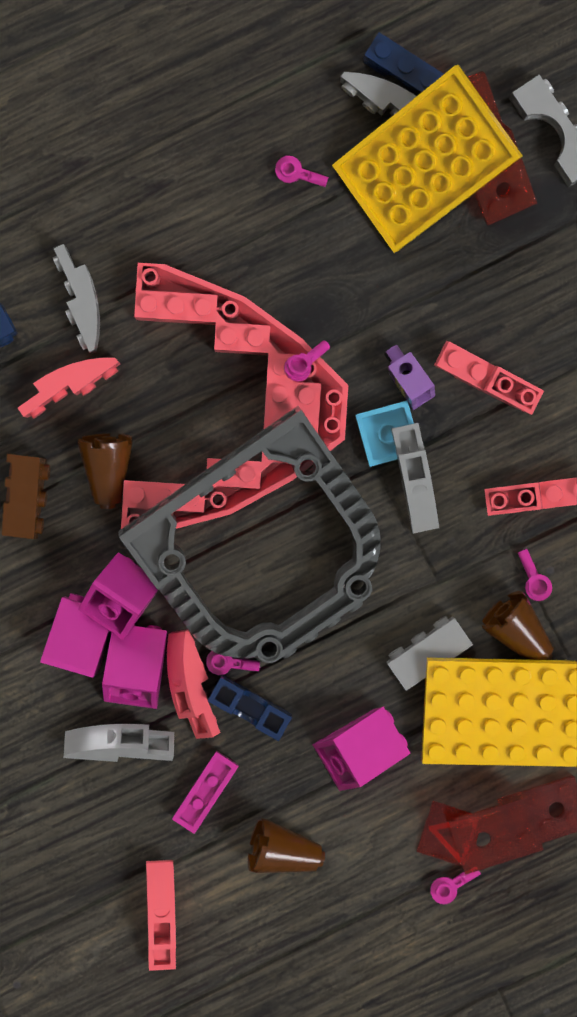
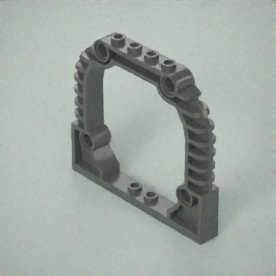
M299 406L292 409L118 531L120 540L157 590H160L196 640L209 650L220 655L240 657L242 659L258 656L265 663H273L282 657L284 659L290 657L296 652V647L304 642L309 643L319 635L318 632L325 627L331 628L341 620L340 617L345 613L358 610L363 605V601L372 592V584L369 578L376 568L381 547L380 530L374 514ZM262 451L268 460L292 464V468L300 480L305 482L317 481L348 525L353 537V556L351 560L337 570L332 589L280 625L272 622L260 623L247 632H242L225 626L214 616L182 571L185 568L186 560L182 548L174 544L177 520L173 512L196 496L203 497L214 489L213 484L221 479L222 481L230 479L236 474V468ZM304 460L313 461V467L309 471L300 470V464ZM174 554L179 557V560L174 565H168L164 562L165 557ZM362 580L363 586L360 589H351V584L354 581ZM266 642H273L275 644L274 648L270 651L261 649L262 645Z

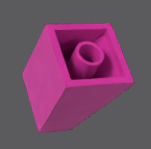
M118 552L92 583L78 610L124 640L158 590L141 567L136 565L132 559Z
M70 593L69 597L64 596L61 599L40 662L93 678L99 673L111 631L78 610L85 597Z
M134 624L124 640L111 632L102 682L104 702L157 709L167 643L166 630L153 625L145 628Z
M384 707L367 712L313 744L339 791L362 787L411 754L407 748L408 743L405 737L397 731L392 715Z

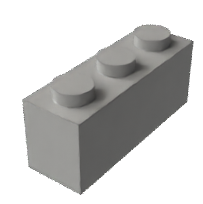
M447 616L442 617L433 624L435 629L427 634L422 631L411 639L413 644L403 649L401 646L388 655L390 660L387 661V664L406 691L426 678L427 658H455L473 645L453 616L449 619Z

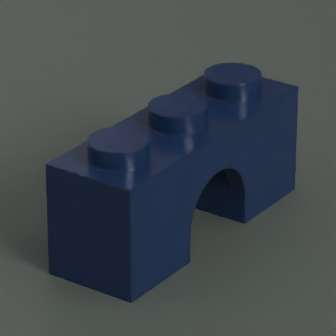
M380 32L366 51L363 59L364 64L384 77L390 75L407 86L408 91L415 96H418L444 75Z
M221 675L208 698V702L229 714H235L253 724L256 729L277 741L280 740L292 719V714L224 675Z

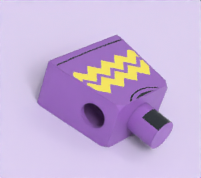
M395 345L384 353L391 364L388 366L389 375L406 401L408 400L412 410L435 397L434 384L411 352L404 355L398 345ZM403 371H411L407 375L402 374Z

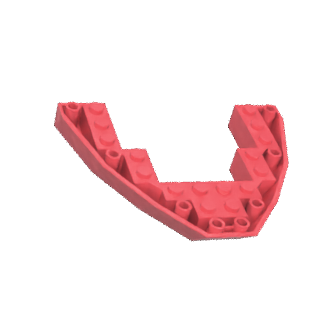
M138 263L134 314L136 320L216 325L215 352L268 355L264 429L299 406L330 451L345 440L348 384L321 357L312 363L311 373L304 381H293L284 372V364L289 357L301 353L307 354L312 350L301 337L242 295L165 264ZM262 452V462L246 461L235 469L236 474L226 481L219 480L213 484L214 489L203 497L198 495L173 512L177 520L176 529L230 515L289 483L297 477L292 464L268 460ZM207 458V469L221 459ZM304 460L300 464V470H307L313 465V461ZM124 480L121 529L185 484Z

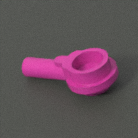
M293 156L282 157L278 160L275 168L277 177L284 183L297 182L301 179L326 187L329 178L302 169L300 161Z
M323 340L307 354L301 353L289 357L284 364L286 376L296 382L307 379L311 373L312 363L330 349L328 342Z
M528 549L518 552L529 578L525 586L527 595L535 601L545 600L552 593L551 581L548 577L538 574Z
M211 651L207 656L206 665L213 674L224 675L231 668L259 672L260 661L223 656Z
M475 865L453 879L450 877L437 878L433 881L430 888L432 898L440 904L451 903L457 895V888L481 875Z

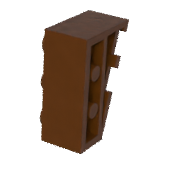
M7 454L6 462H10L9 477L5 478L7 495L3 506L2 536L38 539V534H42L44 528V518H40L41 507H45L47 502V491H43L44 480H49L50 465L46 464L47 459Z

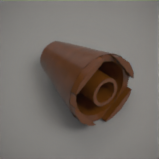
M110 433L86 435L82 439H78V446L93 501L95 504H99L101 509L115 508L116 504L121 502L133 443L130 435L118 434V439H116V437H111Z
M516 591L507 595L510 600L504 604L501 600L498 601L484 616L482 622L485 625L482 628L485 632L525 660H551L554 648L524 592Z
M261 818V820L257 821L250 840V845H253V854L248 853L249 871L255 873L311 872L323 866L325 851H322L320 844L268 819Z

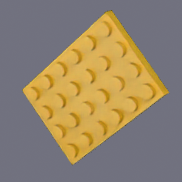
M455 65L332 166L391 250L396 253L522 157V154L460 66Z
M427 658L422 764L577 767V661Z

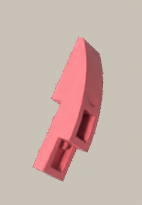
M449 341L445 342L434 366L453 375L454 378L530 415L533 414L544 390L499 366L490 364Z
M96 358L59 368L33 383L39 393L19 406L18 410L23 417L28 418L32 416L34 419L46 410L44 406L53 400L56 403L67 396L66 390L68 388L75 395L81 393L84 396L96 388L94 383L103 377L107 380L118 372L116 367L120 363L116 358Z
M577 477L484 489L488 516L577 505Z
M190 631L171 632L168 634L167 671L170 691L178 718H188L196 739L212 738L218 735L220 730L207 700L206 692L201 685L202 682L208 680L205 666L200 659Z
M173 860L146 861L149 971L176 969Z

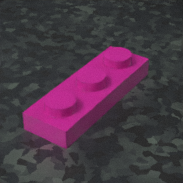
M216 750L172 820L195 834L239 765Z

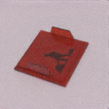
M433 801L417 852L468 868L484 817Z

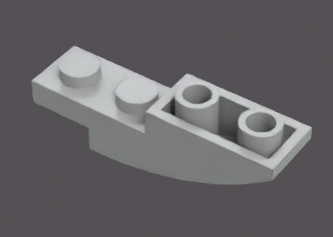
M344 72L341 75L340 82L343 84L341 88L351 97L356 95L363 100L362 105L372 114L377 112L382 116L389 108L392 110L390 114L393 116L417 97L399 85L372 75Z
M62 244L54 248L57 256L52 258L58 271L64 270L68 280L64 284L70 297L76 296L75 299L66 302L69 309L65 312L71 325L77 324L81 333L77 335V339L82 349L88 348V351L93 354L97 352L100 335V312L96 290L88 267L84 264L76 268L67 247Z
M419 423L391 428L412 533L439 528L432 480Z
M108 724L65 731L63 758L118 762V757L173 761L174 732L149 730V725Z

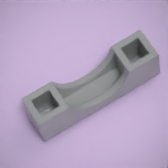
M538 75L512 92L509 99L524 121L530 119L543 120L555 128L560 137L561 151L554 167L566 185L570 187L577 182V124L573 125L567 117L569 112L566 106L561 101L557 102L553 96L554 89L547 79L543 80Z

